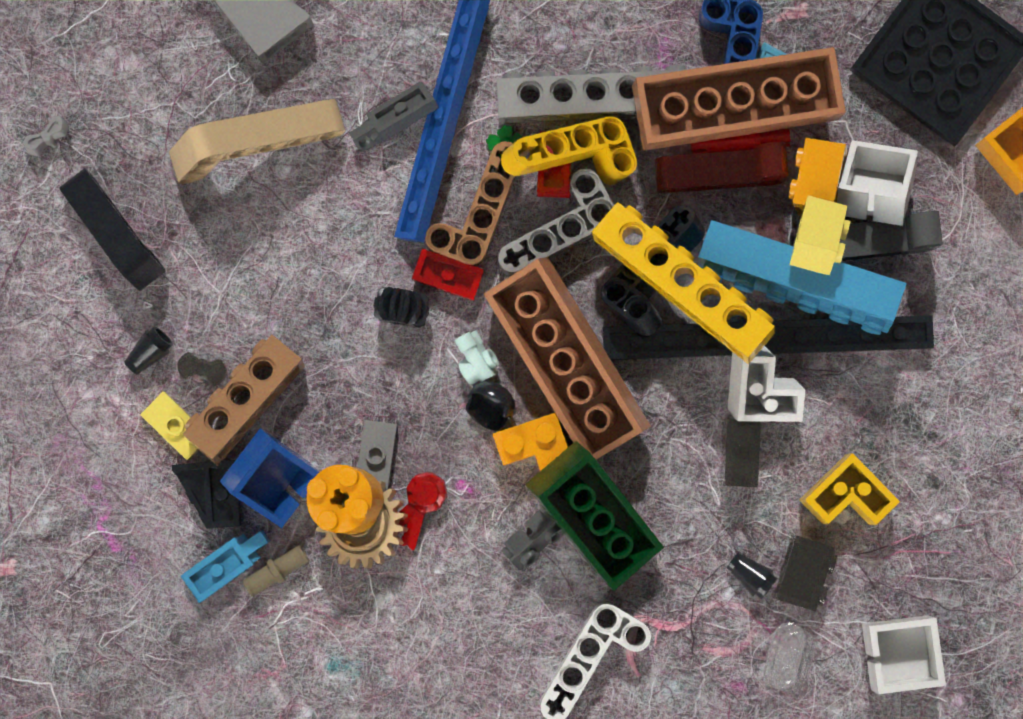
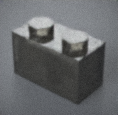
M723 420L720 486L758 487L761 421Z
M791 535L773 598L816 612L818 606H823L827 596L828 588L824 586L827 573H833L837 562V555L833 554L835 547L797 535Z

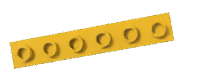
M617 202L592 230L594 241L749 365L775 334L772 317L761 308H757L755 311L745 303L747 298L736 288L731 287L728 290L719 282L721 278L711 268L705 266L702 269L693 262L695 257L682 246L675 248L667 241L669 239L668 235L659 227L654 225L650 228L641 221L643 216L634 207L628 205L625 208ZM636 233L642 236V240L636 245L625 243L626 237L630 234ZM656 254H664L668 257L667 262L661 266L651 264L650 260ZM682 274H689L694 278V281L689 286L682 287L676 283V279ZM710 294L720 298L719 304L711 308L701 303L703 298ZM740 315L747 322L742 328L735 329L728 325V320L732 316Z

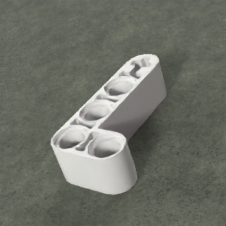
M606 602L596 605L541 697L540 707L543 716L546 719H565L574 707L612 640L630 651H642L649 645L651 640L649 628L642 621L613 604ZM604 609H610L615 614V621L609 627H602L597 622L599 612ZM634 626L642 628L644 632L643 640L638 644H630L626 640L627 631ZM587 638L595 639L598 642V651L592 656L583 655L580 651L582 641ZM570 667L578 668L582 673L581 680L575 685L567 684L563 680L565 670ZM559 684L565 691L573 694L571 697H568L565 693L561 699V706L564 709L562 711L556 709L551 713L549 712L550 706L547 701L549 699L551 701L557 699L560 690L555 688V686Z

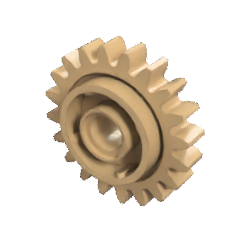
M378 481L383 491L384 503L382 509H380L377 521L368 530L358 534H342L329 532L320 527L316 528L317 532L326 533V537L319 542L320 545H332L327 555L336 556L340 553L338 564L345 565L350 559L351 568L358 569L362 561L363 567L370 569L372 568L373 560L377 564L385 563L383 553L388 556L396 555L391 547L392 544L403 545L404 542L397 537V533L407 532L408 528L399 525V521L407 518L408 514L397 512V509L404 502L402 500L392 501L396 490L388 489L384 492L386 482ZM344 494L343 505H345L344 501L349 499L348 494Z

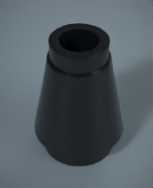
M153 327L150 331L145 330L124 363L129 370L139 375L142 371L168 355L173 343L157 327Z
M739 552L727 566V569L731 571L753 597L757 595L763 599L778 579L772 574L773 570L741 555Z

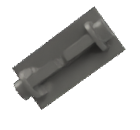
M542 507L525 523L533 531L529 536L520 528L503 543L505 547L501 551L520 571L524 567H529L535 563L540 556V552L548 544L558 541L563 535L562 530Z

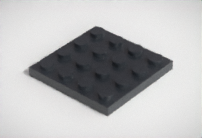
M901 0L850 68V71L955 147L1023 57V33L978 0Z

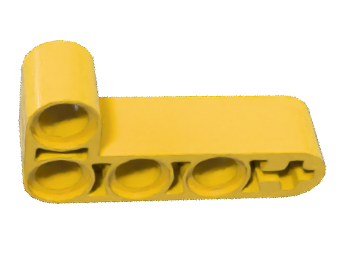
M612 116L522 137L503 152L501 165L508 174L521 176L592 158L600 180L608 185H615L636 170L637 159L625 125L620 119ZM603 132L608 135L609 140L604 136ZM575 138L581 143L582 147L576 143ZM546 145L552 149L553 154L547 150ZM530 153V157L526 159L525 156ZM614 162L619 166L620 171L615 167Z

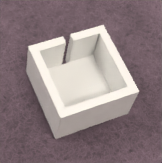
M852 140L838 186L837 203L847 205L845 216L866 220L867 215L873 216V221L903 226L915 180L918 151Z
M926 615L862 624L866 654L873 656V660H867L871 691L877 694L946 686L937 618Z

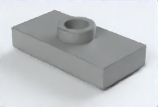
M364 420L357 468L367 471L378 481L386 482L385 490H388L398 425Z

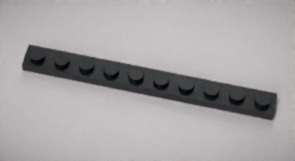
M933 315L895 317L888 333L881 331L880 335L868 333L861 329V324L849 321L848 324H841L831 319L773 321L775 334L765 345L773 355L933 349ZM728 322V325L735 329L742 328L746 324V322ZM698 324L661 325L658 331L649 336H642L628 326L602 328L603 348L610 360L732 356L730 349Z

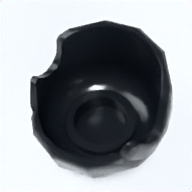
M483 381L474 385L467 395V398H469L465 408L467 413L475 422L492 431L504 430L515 414V400L512 394L499 383Z

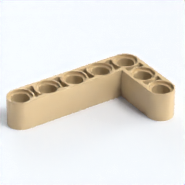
M329 99L199 124L188 129L171 148L169 155L178 184H188L206 177L220 161L328 140L344 134L346 130L337 101Z

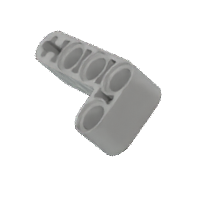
M581 169L574 173L571 178L570 192L578 208L501 248L498 255V264L504 274L512 276L536 259L545 257L552 259L593 237L592 230L599 222L592 218V210L601 207L609 212L614 206L599 176L591 169ZM581 179H588L593 183L594 189L590 193H581L576 188V183ZM568 222H574L580 228L579 235L573 238L565 236L562 232L563 225ZM539 237H545L551 242L552 246L547 252L541 253L533 248L534 240ZM527 244L528 253L533 258L529 261L526 254L519 258V266L514 267L511 263L505 264L508 253L519 256L524 253L523 245Z

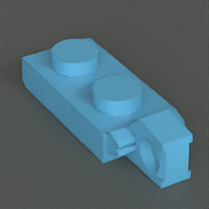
M264 530L259 531L250 539L245 534L234 537L182 574L181 578L197 601L201 603L255 565V562L261 558L257 551L271 540Z

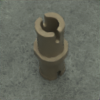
M298 545L276 560L271 558L266 561L267 565L244 579L243 584L249 594L254 597L276 582L283 583L286 581V576L310 560L304 549Z

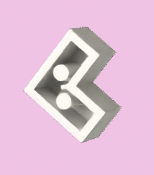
M765 346L749 365L732 352L728 410L737 421L802 422L805 389L794 378H774L776 357Z

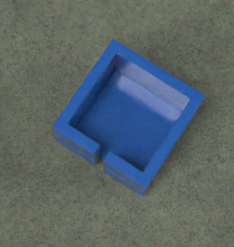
M260 428L220 482L231 495L282 528L300 505L286 488L290 485L299 496L305 498L307 496L308 483L314 479L319 471L309 461Z

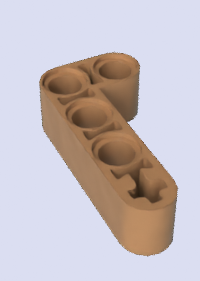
M500 142L491 151L463 230L442 223L434 224L428 229L425 240L427 246L433 252L473 266L479 265L485 260L516 176L510 175L507 179L500 173L491 171L494 168L499 172L501 159L497 156L499 154L502 155L513 143ZM494 180L504 185L503 193L495 198L488 196L485 191L487 184ZM481 211H487L492 215V223L487 228H479L474 223L476 214ZM441 230L448 232L450 235L448 245L443 248L435 247L432 242L434 234ZM468 242H476L481 247V253L476 259H467L463 255V248Z

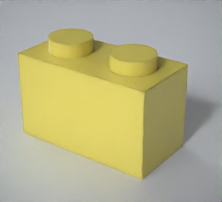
M807 196L789 265L830 275L834 262L841 263L846 244L840 243V239H846L850 226V221L845 220L847 205Z

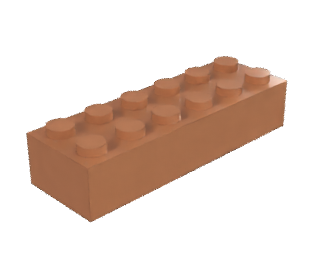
M834 47L637 77L632 85L643 151L837 121L846 113Z
M548 257L536 259L484 293V296L573 443L577 441L597 460L651 427Z

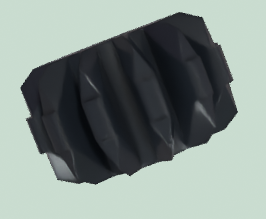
M392 287L378 289L373 305L374 316L379 321L420 328L425 325L430 309L429 298L425 294Z

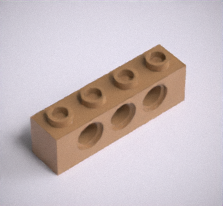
M271 335L267 340H260L251 352L253 356L245 365L241 363L232 371L229 376L231 379L223 389L218 388L207 400L209 405L201 414H194L185 425L186 431L183 433L185 438L217 466L305 368L303 360L274 335ZM271 367L273 371L269 378L265 380L256 378L260 368ZM239 392H250L248 402L242 405L234 403L235 396ZM218 416L228 417V423L223 429L215 430L212 428L215 418Z

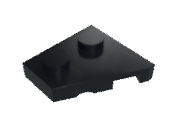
M236 460L221 461L218 466L214 462L171 465L174 475L178 477L184 487L187 497L197 509L198 515L206 529L242 526L240 500L231 495L220 482Z

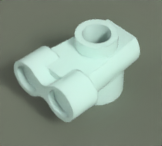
M477 330L468 332L454 340L461 354L463 353L466 357L459 362V369L469 384L473 385L478 381H488L498 375L495 368L499 366L498 359L491 349H485L484 342Z

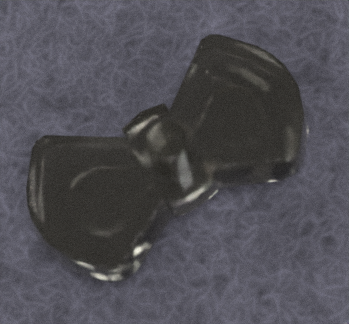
M187 352L178 360V372L183 379L198 375L206 377L213 386H217L227 375V368L222 359L207 361L197 358L191 352Z

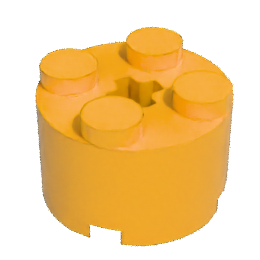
M332 465L320 471L307 485L308 511L314 522L321 529L329 532L342 534L362 533L374 525L380 509L383 507L384 496L381 485L374 476L360 468L348 465ZM344 494H348L349 499L345 500V505H343Z

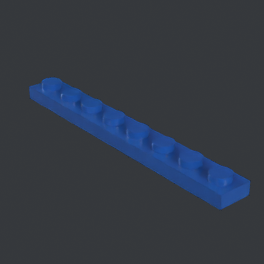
M490 0L458 1L433 92V98L439 108L427 115L394 237L403 241L425 243L426 232L430 227L432 213L438 198V191L447 165L452 140L455 136V129L463 106L468 81L472 73L475 55L480 44L484 22L489 11Z

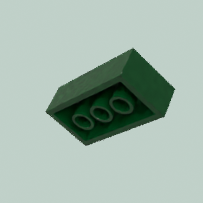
M577 441L525 484L596 574L613 591L664 548L593 455Z

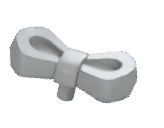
M53 116L45 130L39 134L25 137L23 141L25 150L30 155L38 156L47 145L55 148L57 146L55 140L67 135L69 125L62 117Z

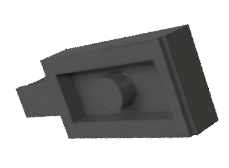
M418 82L367 113L368 119L361 126L349 132L359 151L363 152L374 147L376 144L382 143V141L387 140L439 107L423 82Z

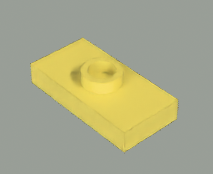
M163 391L140 415L189 461L199 451L183 435L186 431L185 425L191 416Z

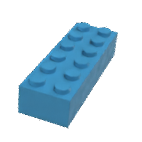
M711 220L698 256V266L702 269L705 266L711 268L721 278L720 283L724 279L735 283L734 287L738 290L753 293V290L766 293L765 297L777 303H785V300L797 303L798 309L808 313L816 314L818 310L830 314L829 319L841 324H848L849 321L861 324V329L871 334L880 335L881 331L888 333L895 320L907 283L843 262L840 264L834 262L830 275L789 265L794 246Z

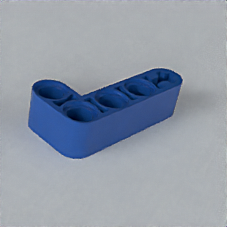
M704 0L699 12L700 24L707 30L728 34L723 64L756 59L763 20L761 6L753 0ZM717 7L722 11L723 16L718 19L711 18L707 14L706 9ZM742 12L750 13L754 17V23L744 24L740 21L739 14ZM737 43L744 44L748 47L749 54L746 56L737 55L734 52L733 45Z

